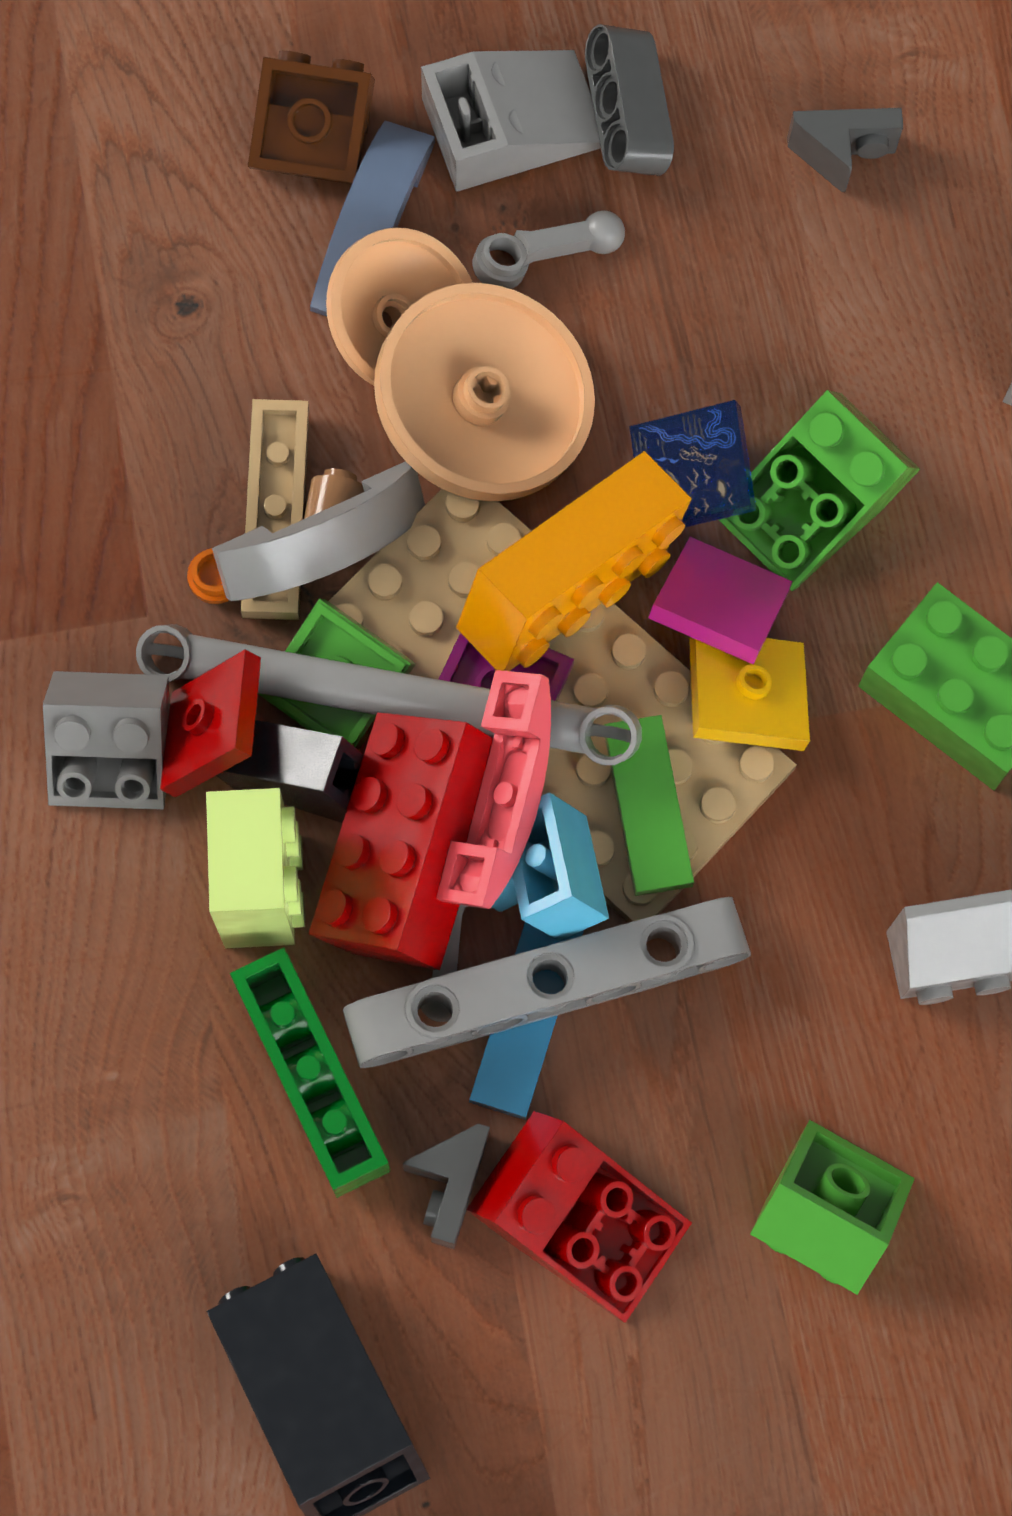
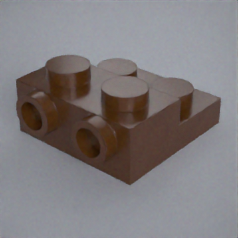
M279 51L278 59L263 57L248 167L255 170L352 185L360 167L364 134L368 130L375 83L372 74L364 72L363 63L345 59H332L331 67L310 64V55L293 51Z

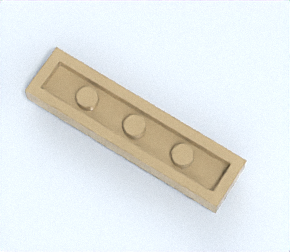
M252 399L245 533L261 526L274 533L304 519L310 410L308 401ZM301 585L269 595L241 600L242 618L299 620Z

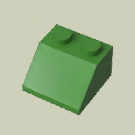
M809 1120L766 1199L750 1235L765 1242L774 1251L786 1254L818 1272L827 1281L839 1284L858 1295L890 1243L915 1178Z

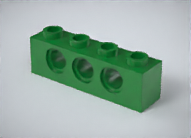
M283 947L231 972L230 975L336 1198L391 1172L387 1158L285 948Z

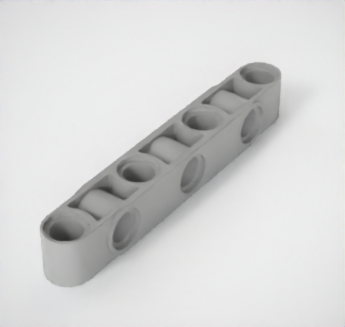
M723 897L366 997L345 1006L343 1013L360 1068H370L723 968L748 958L751 952L733 897ZM656 938L667 940L674 947L676 958L667 962L655 960L650 956L646 943ZM541 970L554 971L562 978L564 988L556 994L543 993L533 983V976ZM428 1002H438L449 1010L451 1019L440 1027H431L420 1020L418 1010Z

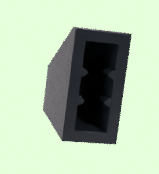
M255 720L252 756L216 776L231 788L237 790L280 788L284 805L294 806V808L343 823L364 755L343 736Z

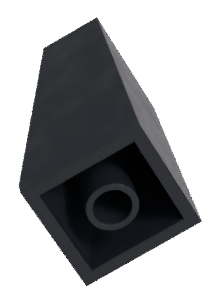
M317 1253L306 1259L304 1257H297L284 1262L275 1269L272 1277L253 1287L242 1286L229 1291L219 1300V1305L206 1311L292 1494L305 1516H363L431 1479Z

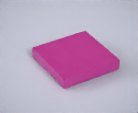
M689 537L657 596L648 618L754 665L793 581Z

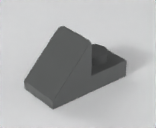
M902 108L793 111L787 135L788 148L838 190L846 192L852 172L851 155H858L865 159H875L896 152L903 130Z
M478 1123L403 1163L404 1171L447 1184L445 1192L433 1190L425 1214L423 1225L433 1227L431 1234L432 1243L455 1249L490 1135V1127Z

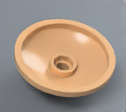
M387 228L361 238L351 245L340 257L328 284L326 300L327 318L333 340L347 364L361 378L374 386L375 368L382 344L400 316L423 296L447 286L473 283L471 277L458 257L448 247L426 233L408 228ZM383 311L388 313L392 319L391 328L384 323Z

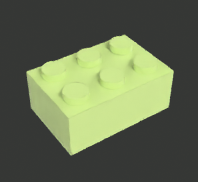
M280 788L206 792L209 912L224 947L243 948L295 945V928L305 927L304 893L301 892V883L297 875V870H303L302 836L299 835L298 821L295 818L294 806H284Z

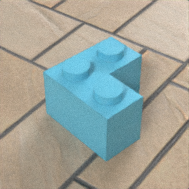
M548 792L541 796L535 822L520 861L503 892L492 905V908L502 912L518 904L521 920L561 941L609 919L587 816Z

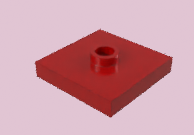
M244 649L172 692L160 785L161 791L176 798L252 756L261 657Z

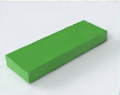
M662 715L639 718L638 720L642 727V741L639 749L631 758L616 765H610L635 896L693 887L694 884ZM624 721L604 724L630 730L628 724ZM605 737L609 757L619 754L623 755L630 745L626 741Z

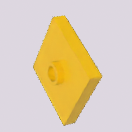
M690 637L693 738L799 751L805 750L810 742L804 643L766 638L753 665Z

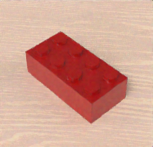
M377 712L310 926L309 935L353 955L440 971L460 904L443 902L436 899L451 841L467 842L493 741L492 737L467 722Z

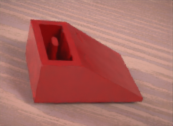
M536 1111L531 1114L466 1209L514 1247L624 1323L627 1322L692 1224L691 1221L566 1122Z

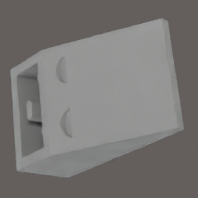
M574 50L473 51L421 67L422 101L456 192L601 148L591 92Z

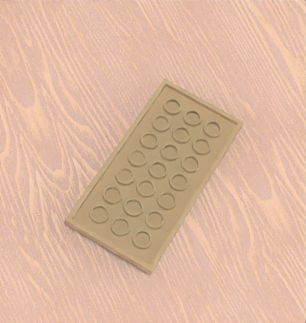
M441 489L416 514L411 528L396 540L380 549L328 602L416 663L410 672L411 675L439 679L459 637L460 632L456 625L478 568L531 532V530L498 501L469 499ZM601 603L590 612V618L576 633L567 638L561 633L549 642L550 649L574 659L573 668L557 701L597 709L606 705H620L629 709L638 719L662 715L694 878L790 776L797 764L778 748L693 738L691 671L614 604L606 608ZM602 715L596 718L593 724L604 725L623 720L615 715ZM591 736L594 747L601 754L608 756L605 737ZM549 748L548 765L542 795L550 792L587 816L606 903L628 923L659 915L682 889L635 896L610 765L596 763L586 754Z

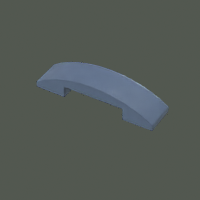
M386 120L383 122L362 160L342 207L319 273L310 311L327 316L326 300L331 274L340 257L351 245L373 232L398 227L413 186L418 187L435 144V136Z

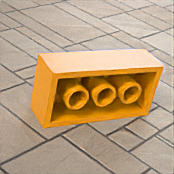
M643 451L478 568L456 628L495 670L511 671L519 664L524 668L531 666L548 650L551 640L561 633L566 638L570 637L588 621L591 616L590 612L601 603L606 608L614 605L629 590L631 581L641 574L645 578H650L666 564L671 556L667 549L685 528V524L681 520L692 498Z

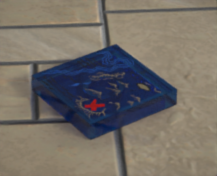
M736 400L629 426L633 457L635 458L645 451L692 498L681 520L685 527L756 511L742 410Z

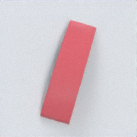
M495 670L481 723L482 728L495 734L467 842L451 841L436 897L440 901L490 909L503 892L520 861L537 815L549 758L551 696L549 678L542 674Z

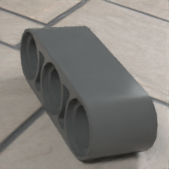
M598 24L593 27L586 41L585 62L604 163L609 170L661 176L668 170L672 162L674 140L653 35L648 31Z

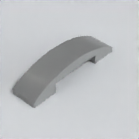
M405 461L361 481L363 493L274 533L261 526L212 548L226 598L230 601H237L291 589L342 570L384 548L411 528L416 514L425 506L418 473Z

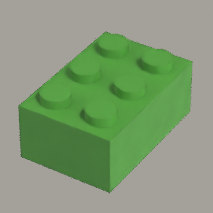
M937 582L868 665L858 687L995 791L1012 769V638Z

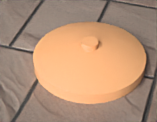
M463 283L447 286L423 296L412 304L394 324L382 344L375 368L374 390L378 414L384 430L397 452L426 480L443 490L465 498L481 501H506L525 497L543 489L556 480L576 459L592 427L595 408L594 384L589 365L580 345L563 322L550 310L529 296L503 286L486 283Z

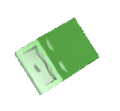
M826 390L732 493L730 501L728 497L713 515L771 572L793 581L790 590L793 592L879 514L918 473L920 468L842 393Z

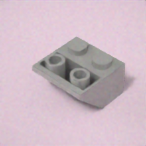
M53 672L43 701L48 805L164 810L166 793L160 790L170 710L169 675Z

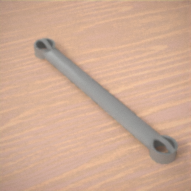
M177 624L158 625L146 630L139 638L136 647V660L141 671L146 675H169V682L180 679L192 681L246 649L261 657L258 693L373 715L379 712L467 722L491 737H494L495 734L481 727L490 689L193 635L187 628ZM160 633H169L181 641L183 647L153 642ZM152 655L169 656L184 660L177 671L166 674L155 666ZM551 700L550 748L586 754L592 761L601 765L621 763L631 758L639 749L642 741V727L638 718L629 709L620 705H606L597 709ZM602 715H615L627 723L630 730L593 724V722ZM591 736L629 742L630 745L623 755L619 754L609 757L601 754L594 747Z

